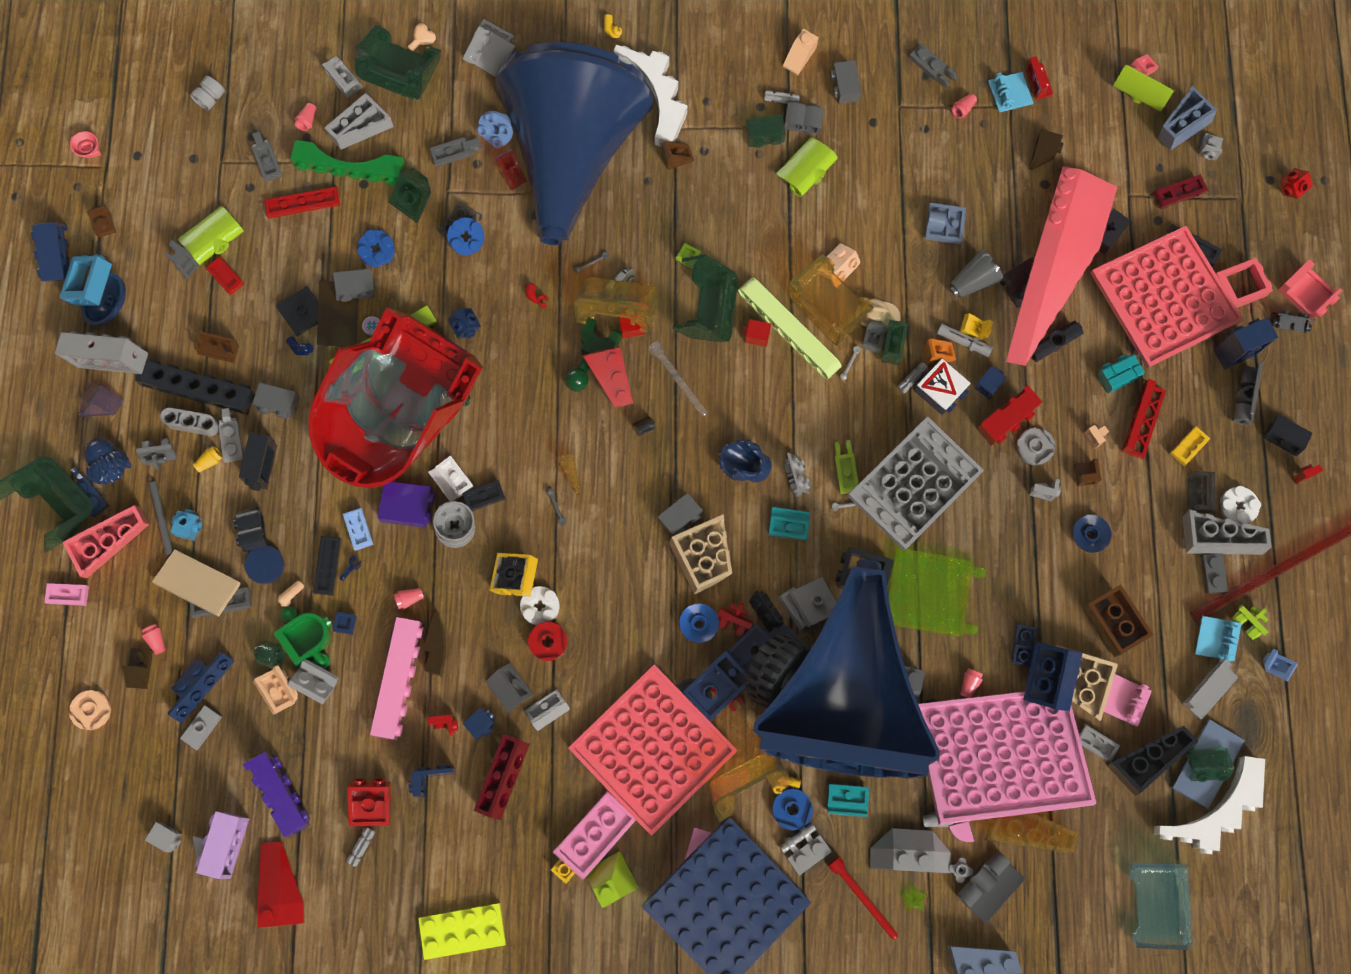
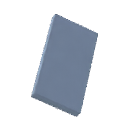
M1210 719L1206 721L1197 738L1198 742L1193 745L1171 786L1172 789L1205 809H1209L1245 741Z

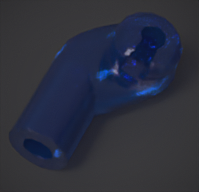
M293 336L286 340V343L295 355L306 356L314 350L312 344H298Z

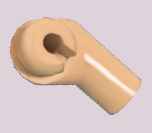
M296 581L279 595L278 603L282 607L289 606L291 599L304 588V585L300 581Z

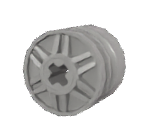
M451 501L444 503L435 512L433 524L436 537L442 544L451 548H459L472 540L475 534V520L473 512L467 505L462 502ZM453 524L456 526L458 524L459 529L457 530L454 528L452 530L451 525Z

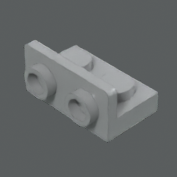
M304 659L299 670L290 679L288 686L324 704L334 691L339 678Z

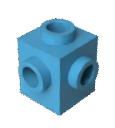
M185 509L184 512L177 510L176 515L173 516L171 521L172 529L170 533L176 537L195 541L197 533L202 528V519L192 510Z

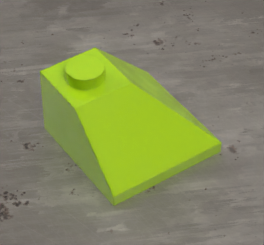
M620 851L599 862L587 875L602 908L639 888Z

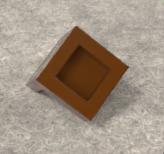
M1098 458L1093 459L1091 462L1076 463L1074 465L1077 486L1096 485L1101 481Z

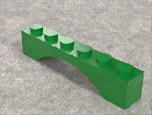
M295 140L290 159L294 168L300 171L312 170L318 174L330 173L336 177L348 176L354 180L366 179L372 183L384 182L390 186L402 185L406 168L403 157L383 155L367 162L340 161L326 155L314 143Z

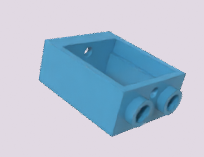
M94 254V256L81 255L72 257L59 298L72 305L99 306L112 264L106 261L105 257ZM91 267L84 290L81 291L87 269Z

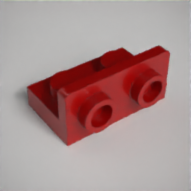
M1037 56L1031 57L1025 70L1035 99L1051 97L1053 91L1044 65L1038 61Z

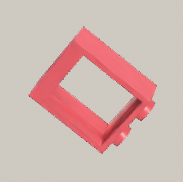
M1257 258L1216 273L1237 308L1264 298L1273 291L1271 282L1266 278L1263 267ZM1249 269L1260 291L1237 299L1227 276Z

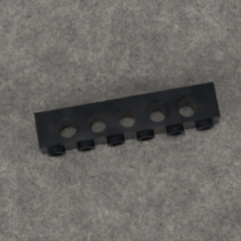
M153 359L145 362L143 373L137 374L135 381L142 387L223 409L229 408L230 411L249 415L255 393L248 385L240 384L238 386L227 379L216 380L214 376L209 374L201 376L190 369L185 371L179 370V367L175 365H161V362ZM160 373H164L162 378L157 379ZM182 378L180 383L175 384L176 379ZM195 383H200L198 388L193 389ZM213 388H218L216 393L210 394ZM236 392L234 398L228 399L231 393Z

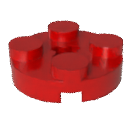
M554 622L538 624L532 629L528 637L530 651L542 661L556 660L564 653L568 644L566 632L560 625ZM546 636H550V639L554 641L550 644V647H546V644L542 643Z

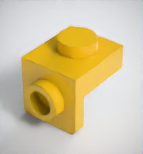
M970 313L965 314L960 332L973 338L977 337L979 338L978 340L986 339L992 332L993 321H983Z

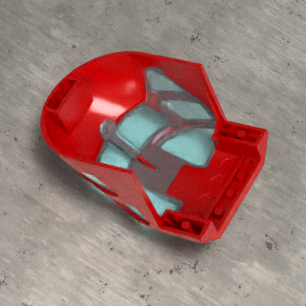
M386 308L370 341L338 349L313 400L309 413L308 428L311 444L316 456L333 476L347 484L356 487L373 488L392 482L417 460L421 452L460 411L483 366L473 354L414 317L391 308Z

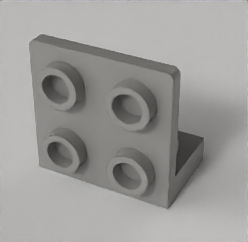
M479 26L463 60L477 65L496 77L498 70L507 62L516 46L490 30Z

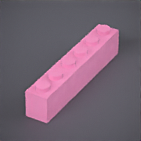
M396 617L370 735L397 741L398 736L400 737L402 734L403 725H401L402 716L405 717L407 712L405 701L406 697L410 696L412 686L409 683L416 671V666H413L414 660L419 656L420 647L418 642L424 635V627H422L420 621Z

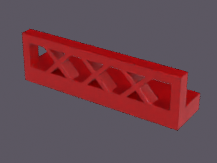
M1148 379L1142 386L1121 451L1140 459L1145 458L1166 390L1156 387V381ZM1152 393H1159V399L1152 403ZM1150 407L1153 417L1146 419L1145 414L1147 408ZM1142 424H1145L1148 429V433L1144 436L1140 435ZM1137 441L1143 447L1141 453L1134 451Z

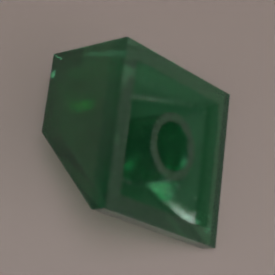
M413 167L400 172L388 203L416 223L419 222L431 194L427 177Z

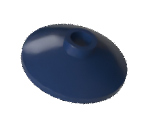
M1097 515L1083 516L1073 527V539L1076 545L1086 552H1100L1111 541L1112 534L1109 524ZM1091 532L1093 534V538H1089L1087 536V533Z

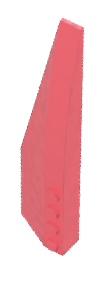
M1062 168L1032 266L1006 362L1026 366L1035 352L1038 343L1045 336L1050 324L1052 325L1057 313L1061 311L1073 292L1076 283L1081 279L1083 272L1092 262L1094 255L1099 251L1117 191L1116 186L1081 169Z

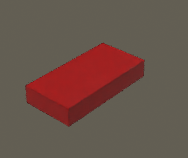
M220 256L205 267L229 295H232L244 285L243 281Z

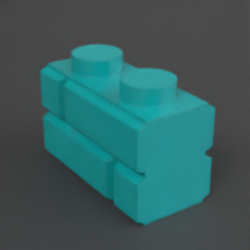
M1125 354L1116 359V363L1111 365L1109 362L1100 367L1101 371L1097 374V377L1108 394L1141 378L1145 374L1144 369L1134 354L1130 356Z

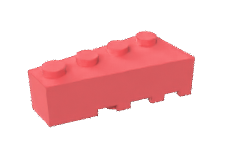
M134 505L62 543L79 576L88 578L150 524L141 507Z

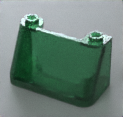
M375 25L356 47V75L363 81L412 100H418L423 95L440 61L441 50L427 47L424 49L423 55L392 44L390 33L386 29Z

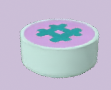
M373 316L366 318L362 324L364 332L372 336L380 320Z

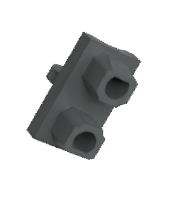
M169 438L161 439L159 446H154L151 441H144L141 448L136 449V454L140 457L141 463L153 465L155 470L161 468V463L177 459V454Z

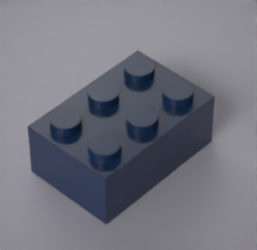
M1268 317L1262 320L1257 318L1249 322V325L1246 327L1241 325L1233 329L1232 333L1225 336V339L1218 343L1219 346L1214 352L1224 370L1257 356L1278 338Z

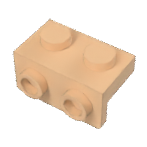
M840 243L816 267V270L822 276L830 279L833 286L837 288L858 267L860 260L855 250Z
M278 665L274 666L273 670L255 678L253 681L273 715L295 704L298 696L297 691L288 686L287 674Z

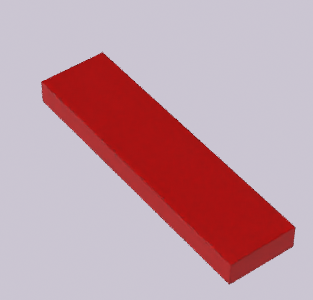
M337 186L264 200L268 219L341 205Z

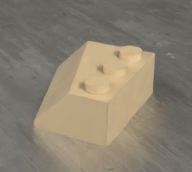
M724 514L671 537L669 544L694 594L712 587L732 574L727 534L724 526Z
M1083 653L1072 701L1101 721L1118 664Z

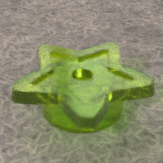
M912 885L909 893L901 894V897L906 901V911H910L913 908L921 911L924 910L923 900L927 896L926 893L918 892L916 887Z

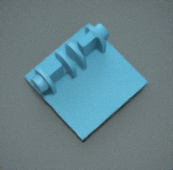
M1023 72L1007 76L997 73L995 79L988 80L999 113L1033 104Z
M1202 616L1195 654L1235 661L1242 623Z

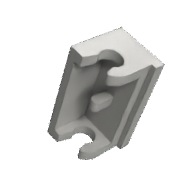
M338 56L322 64L325 73L346 98H349L363 88L362 84L359 83L343 62L339 60Z

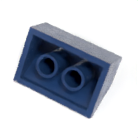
M1036 642L1023 700L1052 709L1070 712L1083 653Z

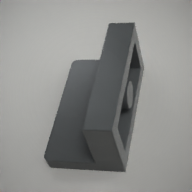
M511 663L498 669L486 681L508 713L533 695Z

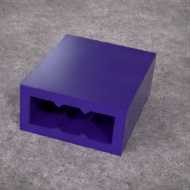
M390 482L383 486L378 519L382 523L427 528V523H430L432 519L430 506L434 504L435 493H433L429 486Z

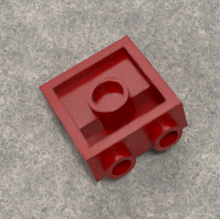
M356 778L353 782H350L347 787L349 826H389L391 823V781H386L385 778H375L373 782H365L364 778Z

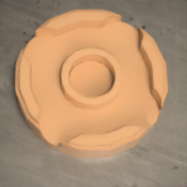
M82 691L72 700L69 715L73 724L80 729H98L109 719L111 704L107 696L99 691Z

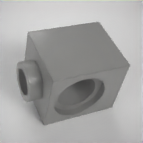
M156 822L145 841L164 852H172L179 847L182 834L162 822Z

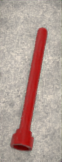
M840 856L836 857L827 867L832 873L835 872L836 875L839 874L889 937L896 940L898 938L897 932L845 870L846 866Z

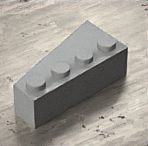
M1189 510L1182 517L1186 554L1263 555L1271 548L1270 532L1267 528L1247 523L1240 524L1233 522L1231 519L1224 520L1210 514L1203 515L1196 513L1194 510Z

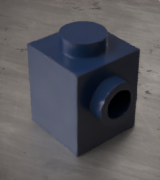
M480 708L462 724L478 740L482 736H488L494 730L493 726L495 723L492 720L495 717L488 709L484 711Z

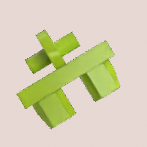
M1242 604L1237 607L1238 611L1232 619L1242 624L1249 620L1253 624L1245 631L1252 640L1261 634L1265 636L1268 633V630L1258 621L1259 618L1264 623L1269 620L1264 615L1267 612L1265 607L1259 610L1255 605L1252 606L1250 609L1255 613L1254 615Z

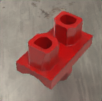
M742 602L739 607L731 604L730 610L721 607L718 613V626L727 630L730 621L737 624L734 633L741 637L746 634L748 629H751L754 621L746 618L749 611L742 609L745 604Z

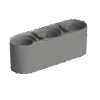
M166 408L160 414L161 421L174 430L214 436L219 432V423L208 414L175 408ZM175 415L174 420L171 421V422H168L169 418H170L171 416ZM194 419L191 425H187L188 420ZM212 422V426L205 429L206 424Z

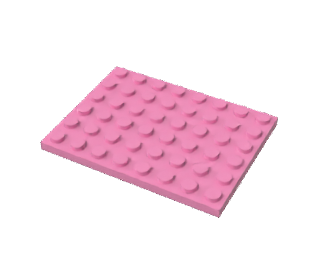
M1025 692L918 704L940 750L939 759L930 764L928 770L938 825L1095 805L1096 799L1072 706L1069 712L1023 700Z

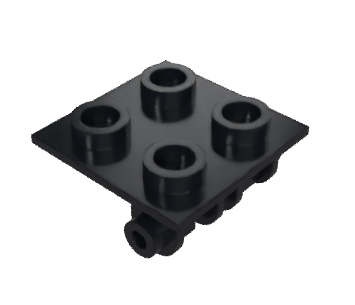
M1033 257L1003 274L1004 278L1000 281L1003 287L1007 286L1017 308L1022 305L1034 263Z

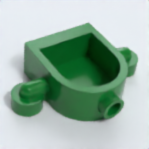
M293 607L284 608L281 612V618L287 624L273 634L293 663L300 667L304 659L310 661L314 658L315 665L325 670L328 669L331 665V659L329 656L321 654V652L330 643V627L333 625L327 616L321 618L312 613L298 616L297 610Z

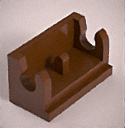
M197 331L196 336L199 341L198 344H194V349L198 355L234 363L239 349V345L234 339Z

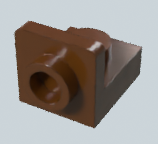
M96 206L87 211L88 216L92 220L95 235L98 238L116 233L111 213L105 206Z

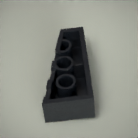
M1182 726L1111 762L1107 767L1137 796L1196 744L1198 740L1185 726Z

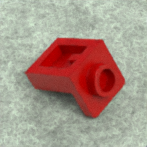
M453 715L428 717V725L433 726L434 729H445L446 725H448L450 736H455V731H458V720L454 719Z

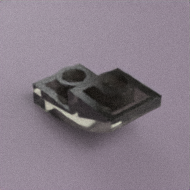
M459 201L450 217H446L438 232L446 237L447 230L454 221L460 218L472 219L476 211Z

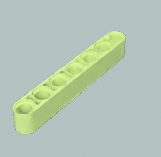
M751 277L738 289L742 298L768 323H771V326L822 377L829 379L842 367L839 360L758 280Z

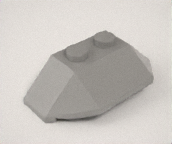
M892 828L870 848V869L950 873L951 852L933 831Z

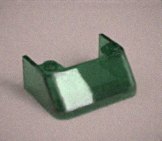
M706 254L682 258L683 263L693 268L692 280L695 285L700 287L696 320H689L685 324L673 325L672 329L691 339L728 342L732 336L738 289L737 274Z
M40 457L0 480V500L15 491L22 498L26 499L40 495L63 519L56 524L53 530L44 534V551L46 553L73 537L93 512V502L50 457Z

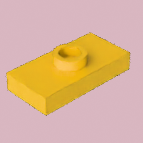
M1195 426L1170 454L1185 466L1210 438Z

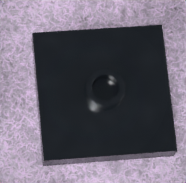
M308 286L276 305V308L297 337L318 324V300Z

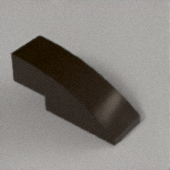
M434 612L423 646V651L430 653L424 671L442 677L446 660V637L441 616L439 613Z

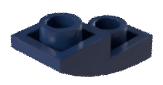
M1016 624L1012 664L1031 667L1035 649L1036 627Z

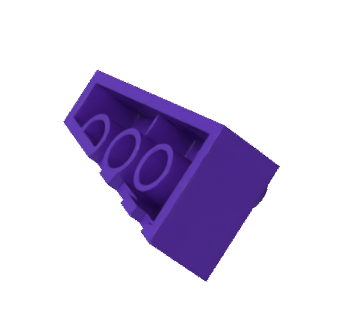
M264 752L242 764L246 771L250 769L254 775L251 780L255 787L257 786L259 790L263 791L261 798L268 808L272 807L274 810L271 812V815L284 837H290L310 826L308 822L310 816L306 809L302 810L299 804L301 799L296 791L293 792L290 786L292 781L287 773H283L281 769L283 764L278 756Z

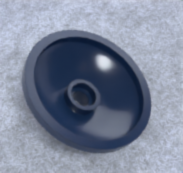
M109 273L99 306L82 305V316L88 324L96 327L103 326L111 322L119 314L126 298V287L123 279L114 273Z

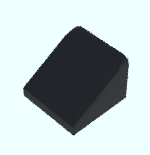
M651 417L633 423L638 436L655 430V422Z

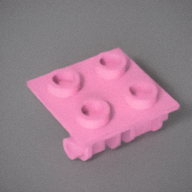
M1115 674L1104 712L1138 727L1151 690L1144 684L1140 686Z

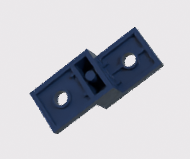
M758 623L683 691L687 698L709 721L713 720L733 699L746 689V674L749 672L748 668L752 664L754 657L751 654L752 647L755 645L761 647L766 644L767 640L772 639ZM709 687H713L716 690V696L713 699L706 696V689Z

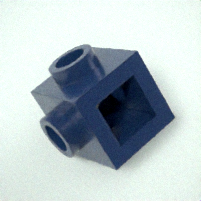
M472 308L457 309L447 319L457 338H472L481 327Z

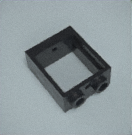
M249 433L239 478L245 485L249 486V489L254 491L268 488L277 445L269 436Z
M850 547L846 552L842 553L840 563H843L842 570H838L835 579L838 582L837 588L843 589L846 583L845 580L852 556L883 564L882 571H886L885 575L888 586L894 559Z

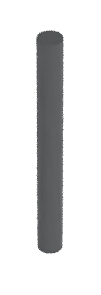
M154 481L149 483V488L165 554L170 556L173 548L157 483Z

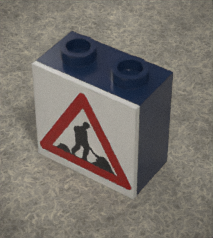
M941 359L921 380L914 391L943 415L946 411L950 413L957 405L955 401L958 398L962 400L968 394L967 388L971 383L946 361Z

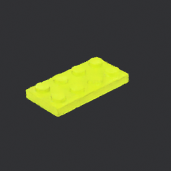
M500 903L418 918L424 960L506 945Z

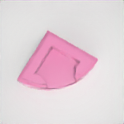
M969 821L948 827L951 834L957 839L964 842L974 841Z

